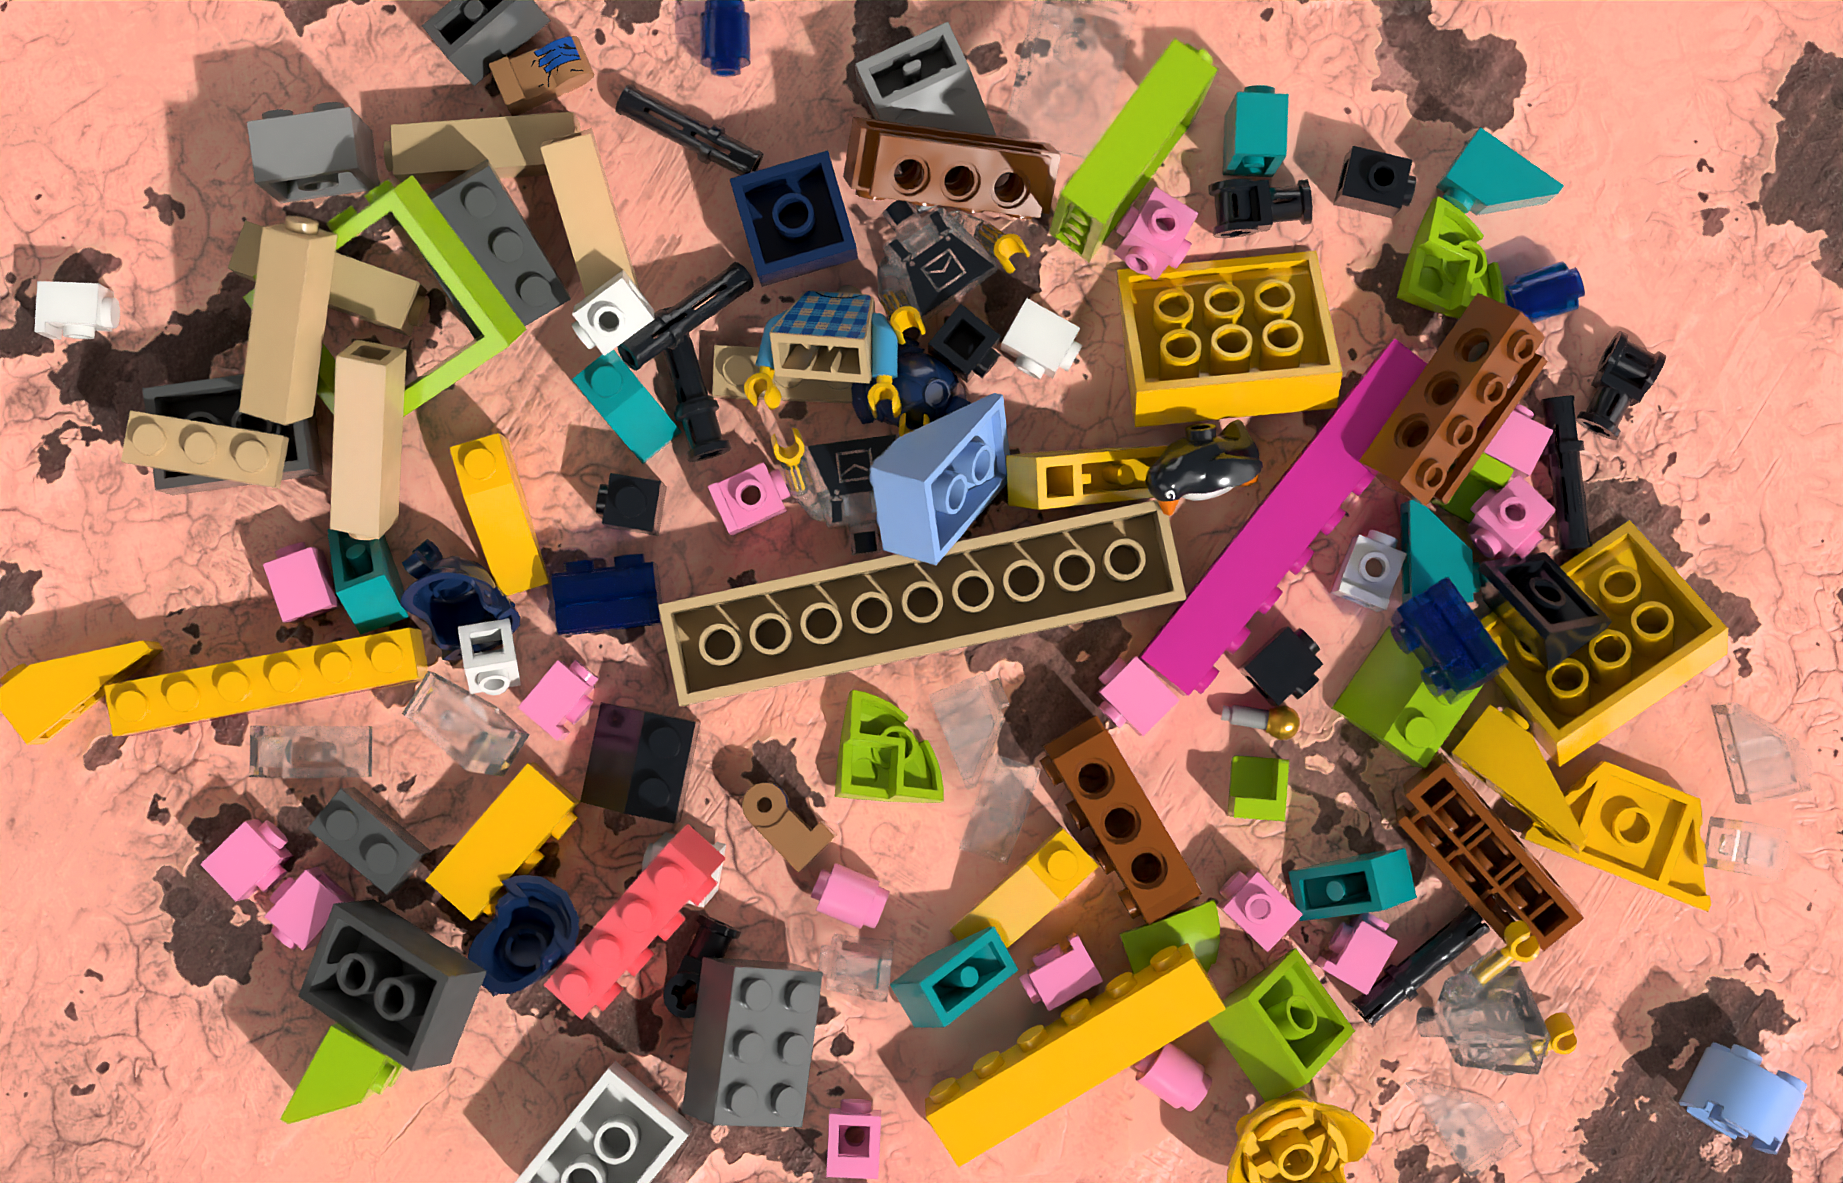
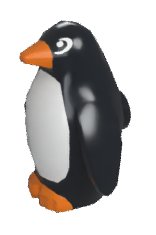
M1239 419L1229 423L1219 435H1216V426L1213 424H1196L1185 427V437L1169 444L1160 458L1147 471L1145 484L1150 494L1158 501L1163 514L1172 515L1180 498L1192 501L1206 500L1225 494L1235 486H1251L1258 481L1263 463L1259 460L1256 444L1250 437L1243 422Z

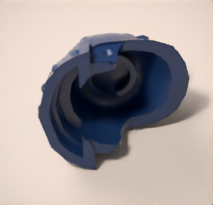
M903 336L905 344L898 343L897 378L892 379V385L898 391L902 407L901 413L897 418H894L892 400L889 399L882 400L877 404V418H874L867 396L872 386L877 384V379L871 378L870 383L853 382L851 387L852 405L862 424L873 423L874 420H878L881 423L885 422L899 427L900 416L906 413V427L910 430H916L923 426L924 414L929 416L931 423L971 404V402L967 401L965 389L957 376L944 363L929 354L923 353L925 349L919 346L920 342L909 336Z
M426 539L412 551L413 554L402 562L405 570L417 580L403 592L400 600L401 606L407 612L427 622L435 643L442 649V660L463 659L458 627L507 618L510 619L512 634L520 626V615L515 608V603L498 586L496 587L488 571L478 562L458 556L443 558L439 548L429 539ZM498 640L472 646L474 653L489 651L503 644V641Z
M520 875L501 881L507 893L498 900V904L495 906V918L475 937L469 948L468 959L487 970L482 986L493 997L498 994H512L535 984L549 975L576 947L575 942L580 931L577 911L565 890L541 876Z

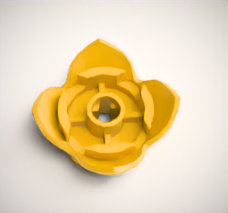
M1304 1091L1290 1092L1286 1096L1265 1102L1252 1113L1246 1114L1238 1120L1235 1127L1238 1139L1228 1166L1227 1183H1346L1344 1166L1349 1162H1358L1365 1156L1372 1144L1374 1132L1366 1122L1349 1110L1335 1105L1316 1102Z

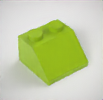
M1388 626L1331 709L1411 766L1426 768L1484 683L1438 651Z
M1296 948L1287 952L1230 993L1223 1000L1226 1009L1207 1020L1265 1102L1308 1084L1355 1032Z
M335 1023L329 1028L279 1120L289 1125L360 1104L375 1093L381 1095L387 1086L392 1087L395 1084L404 1066L339 1023Z

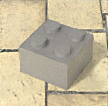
M321 103L313 106V112L295 115L291 110H271L264 112L260 120L247 121L255 183L279 203L370 191L379 186L372 130L351 107H344L343 103Z

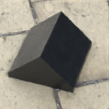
M1546 552L1528 554L1523 559L1515 556L1483 561L1478 568L1483 601L1548 671L1607 629L1612 622Z

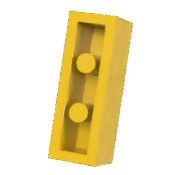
M536 762L527 763L425 881L471 921L481 917L483 913L491 918L496 913L495 906L498 904V900L507 893L501 881L515 877L517 874L530 875L545 857L539 851L551 836L560 840L579 817L573 813V810L580 804V801Z

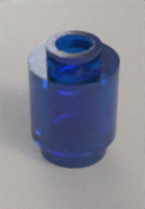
M707 0L705 2V11L700 14V64L710 68L712 75L720 77L737 76L741 73V68L751 64L750 14L745 12V2L742 0Z
M1560 261L1515 276L1513 283L1504 286V293L1508 306L1520 310L1532 323H1536L1578 309V298L1585 296V289L1577 268L1569 269L1564 261Z

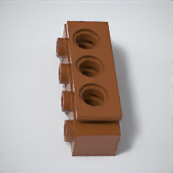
M853 117L843 178L851 189L856 190L855 194L866 199H893L919 206L941 205L955 207L967 212L982 213L988 211L1004 213L1015 218L1031 219L1032 217L1040 218L1041 213L1050 214L1061 154L1050 143ZM912 159L911 166L906 172L894 174L896 166L900 162ZM961 166L959 174L954 179L945 181V176L951 168ZM1010 172L1008 180L1003 185L994 187L996 180L1002 174Z
M1477 293L1359 462L1384 485L1425 507L1432 497L1447 504L1548 362L1543 356L1536 353V350L1546 337L1520 310ZM1517 374L1518 376L1515 383L1510 388H1508L1507 385L1510 383L1514 375ZM1485 416H1487L1488 420L1486 424L1480 430H1478V426L1481 424ZM1457 458L1458 462L1455 468L1451 472H1448L1447 470L1452 465L1454 460Z
M1097 715L1091 716L1042 745L1047 755L1039 760L1054 787L1063 782L1073 800L1065 804L1080 831L1089 826L1099 844L1091 848L1106 875L1113 871L1117 873L1125 887L1117 894L1132 919L1141 915L1144 921L1150 925L1202 894L1188 865L1110 733L1104 728ZM1096 763L1103 770L1104 782L1098 790L1085 792L1078 782L1079 772L1085 765ZM1124 808L1129 814L1130 825L1123 834L1111 836L1106 831L1105 818L1111 810ZM1142 853H1151L1156 861L1154 873L1144 880L1135 879L1131 871L1133 860Z
M1442 752L1430 761L1426 768H1422L1403 784L1405 796L1415 807L1409 812L1404 805L1400 806L1395 811L1397 822L1505 944L1504 931L1515 920L1495 902L1496 898L1493 895L1496 892L1520 916L1519 921L1527 923L1530 929V936L1534 935L1536 937L1539 947L1543 951L1584 919L1576 902ZM1429 814L1452 840L1449 846L1439 834L1437 836L1434 834L1423 816L1425 817ZM1464 853L1486 878L1483 884L1473 873L1470 874L1461 863L1462 860L1458 857L1459 855Z

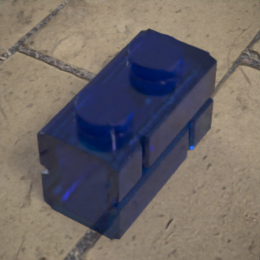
M644 554L614 557L615 566L595 569L594 560L563 563V573L551 574L558 635L570 636L662 625L658 604H662L658 565L655 562L645 563Z
M1449 577L1443 578L1427 588L1423 593H1419L1400 605L1391 618L1394 626L1390 631L1398 647L1405 654L1411 652L1415 654L1424 667L1420 674L1429 691L1436 697L1444 695L1450 705L1498 676L1509 663Z

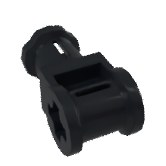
M1250 179L1224 180L1208 186L1209 195L1214 196L1217 226L1212 228L1215 238H1237L1257 232H1266L1270 230L1275 222L1299 220L1302 225L1311 224L1312 194L1308 179L1298 180L1297 185L1273 188H1269V180L1253 181Z
M1619 331L1603 353L1597 368L1598 372L1591 383V386L1597 388V391L1587 410L1579 412L1576 421L1592 433L1611 440H1617L1621 433L1618 426L1629 406L1640 403L1645 393L1651 388L1664 366L1666 354L1660 351L1653 354L1628 341V334Z
M699 913L696 919L699 927L688 952L684 955L676 975L671 977L665 985L663 993L664 1003L669 1012L676 1017L685 1019L695 1017L697 1000H694L688 1006L681 1004L682 994L676 991L677 985L685 986L690 980L697 983L695 992L698 994L703 957L724 958L732 939H738L741 933L740 930Z

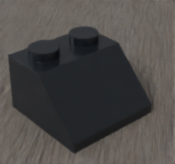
M601 702L580 802L623 814L672 824L681 822L701 722Z

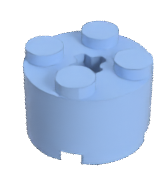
M1713 1042L1710 1047L1705 1049L1679 1104L1687 1106L1686 1111L1720 1133L1736 1140L1737 1136L1747 1139L1748 1135L1755 1138L1751 1145L1752 1148L1769 1154H1777L1804 1100L1803 1094L1807 1084L1789 1073L1778 1070L1775 1075L1760 1067L1763 1058L1747 1048L1733 1044L1732 1048L1729 1049Z

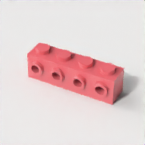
M687 824L663 848L545 982L544 986L581 1020L595 1005L601 1011H604L624 989L616 982L627 970L635 977L655 954L648 948L649 944L657 936L666 942L686 920L679 912L689 900L698 906L718 884L711 875L726 858Z

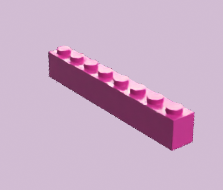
M1393 339L1382 349L1337 408H1335L1190 590L1186 600L1179 604L1140 653L1138 658L1151 671L1183 696H1189L1193 690L1202 694L1220 672V670L1213 666L1225 650L1233 655L1251 633V630L1245 626L1257 610L1265 615L1283 593L1277 587L1278 583L1288 571L1294 575L1301 571L1314 554V551L1308 547L1320 531L1326 536L1329 535L1346 514L1340 508L1344 500L1351 492L1359 496L1375 478L1359 460L1426 367L1427 363L1397 339Z

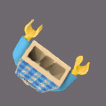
M843 285L836 292L814 290L803 292L789 309L774 316L766 323L755 364L760 367L759 373L751 375L744 384L745 394L752 405L756 407L759 395L766 391L764 395L765 404L770 410H774L779 406L782 397L780 390L773 382L774 373L777 377L870 383L871 378L877 379V384L872 386L867 396L874 418H877V404L882 400L889 399L892 400L894 418H897L901 413L902 407L898 391L892 385V379L897 378L898 339L896 333L886 317L875 312L874 298L869 294H863L855 286Z

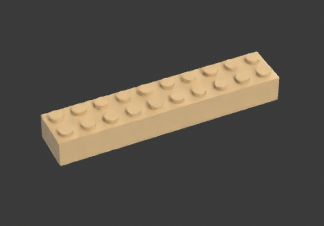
M1153 500L958 541L937 565L896 554L658 604L678 703L679 706H688L1173 604L1186 600V594L1169 516L1163 514L1158 501Z

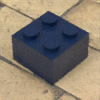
M828 150L729 179L762 287L858 259L856 243Z

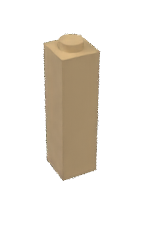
M574 112L393 124L390 125L391 140L384 141L385 165L387 171H393V175L400 183L412 175L419 184L448 183L487 159L500 179L548 175V171L540 148L542 142L579 132L580 123Z
M590 128L543 141L540 148L585 297L622 270L626 272L640 291L593 129Z
M300 216L285 217V223L264 226L262 229L239 412L282 425H288L313 416L338 234L317 229L318 222L316 220Z
M245 220L228 269L240 277L256 282L253 276L257 274L263 226ZM335 252L328 308L409 337L414 326L420 327L423 324L430 301L429 298L425 297L427 289L418 281Z
M356 340L336 355L330 529L347 532L354 539L373 540L379 539L398 521L406 349L362 340Z

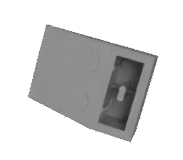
M949 22L855 63L856 79L875 120L997 136L970 67ZM906 159L897 165L900 174L910 168L912 159ZM961 166L951 168L945 176V181L954 179L959 174ZM1010 172L1004 173V174H1002L1000 177H1002V176H1004V175H1007V174H1009ZM919 205L915 206L918 213L921 214L939 205L930 207Z

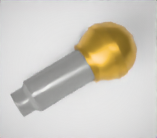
M1223 705L1221 720L1229 721L1232 725L1266 730V733L1277 738V740H1287L1294 737L1300 727L1298 713L1287 705L1269 708V710L1240 705Z

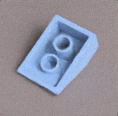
M997 393L990 394L897 438L881 456L876 458L870 467V483L874 490L877 509L876 522L880 528L884 551L937 565L1007 484L1006 455H1010L1003 395Z

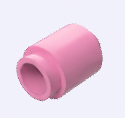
M835 863L831 872L821 869L810 897L819 901L816 911L859 929L863 925L875 929L890 891L879 887L880 881Z
M1171 1042L1133 1064L1138 1069L1135 1080L1176 1109L1182 1106L1189 1112L1193 1111L1204 1099L1212 1084V1077L1205 1073V1066Z

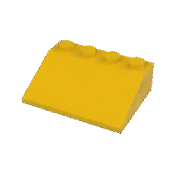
M1317 251L1180 263L1177 269L1168 265L1157 280L1146 274L1137 273L1131 268L1117 269L1128 388L1135 427L1337 408L1343 372Z
M1630 520L1594 543L1592 547L1587 548L1560 566L1612 622L1607 629L1550 671L1542 665L1494 612L1463 631L1464 637L1516 713L1521 715L1530 724L1528 730L1559 767L1720 660L1728 652V627Z

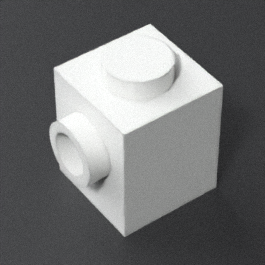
M622 270L574 306L572 315L577 321L571 325L588 349L597 346L605 356L653 321L655 310L626 272Z
M1026 298L1003 339L1000 350L1015 357L1017 360L1014 366L1027 375L1040 380L1042 375L1045 374L1053 379L1059 367L1067 372L1069 371L1082 348V344L1074 341L1080 327Z

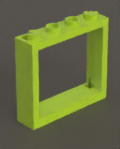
M1174 38L1060 192L1049 234L1088 263L1096 255L1195 120L1218 71V68L1211 64L1213 58L1206 50L1201 48L1198 51L1189 43L1184 45Z
M413 175L396 187L387 179L364 196L370 204L366 209L358 214L351 205L326 223L332 233L338 234L337 250L391 211L483 333L405 386L403 417L509 347L527 330ZM255 288L243 296V299L251 309L253 307ZM323 344L316 393L334 415L336 360Z

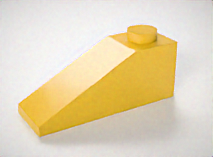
M500 433L449 447L463 497L496 587L498 586L504 594L510 596L550 584L509 440Z
M1168 446L1062 450L1006 455L1008 506L1040 510L1154 498L1145 484L1147 471L1160 458Z
M142 640L33 663L28 666L22 663L12 668L0 678V684L2 685L0 687V711L27 745L45 744L104 698L105 685L124 682L164 649L159 642Z
M1490 704L1452 751L1454 762L1577 854H1580L1585 847L1586 838L1533 735L1527 731L1530 724L1514 710L1505 707L1500 712Z
M1059 826L949 931L960 941L987 927H995L1005 947L1008 948L1062 902L1099 866L1067 831Z

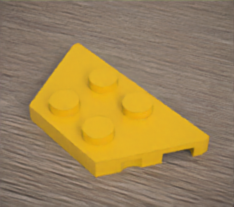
M1599 761L1563 793L1586 838L1585 847L1580 854H1577L1535 821L1531 822L1520 835L1521 839L1702 911L1709 912L1711 907L1710 895L1706 894L1703 864H1707L1706 848L1700 836V828L1703 824L1701 799L1609 762Z

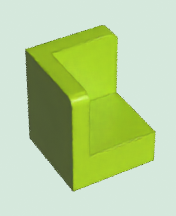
M1483 452L1447 504L1433 497L1430 502L1470 524L1475 516L1470 508L1490 488H1493L1495 491L1504 488L1514 469ZM1457 458L1454 460L1452 465L1447 470L1448 472H1451L1455 468L1458 462Z
M1233 756L1231 759L1227 816L1285 822L1289 760Z

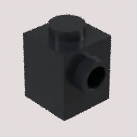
M1352 146L1344 157L1334 205L1393 218L1401 210L1402 205L1409 206L1413 198L1417 178L1409 175L1412 159Z
M960 303L928 343V352L968 383L974 374L984 378L998 361L1001 354L995 348L999 345L1001 335Z
M610 473L608 485L600 484L596 501V514L603 515L602 524L608 528L659 536L667 486L658 480Z
M1288 626L1281 628L1238 668V671L1271 706H1279L1291 694L1297 700L1306 694L1319 681V678L1314 673L1323 663L1316 656L1320 651L1316 642L1303 629L1298 628L1293 632Z

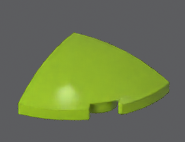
M1439 196L1432 199L1419 226L1405 264L1397 298L1427 310L1455 318L1462 316L1477 293L1505 304L1504 284L1498 262H1492L1487 265L1485 251L1476 243L1482 240L1484 235L1466 214Z
M851 690L846 704L841 731L834 797L885 802L941 803L944 801V787L941 770L934 750L928 740H923L919 743L914 734L904 724V722L908 721L909 716L898 707L878 696Z
M1212 899L1168 914L1165 918L1157 920L1150 925L1145 924L1119 933L1133 975L1149 966L1151 958L1162 949L1173 945L1179 948L1187 942L1208 974L1211 964L1216 963L1220 943V923L1215 900Z

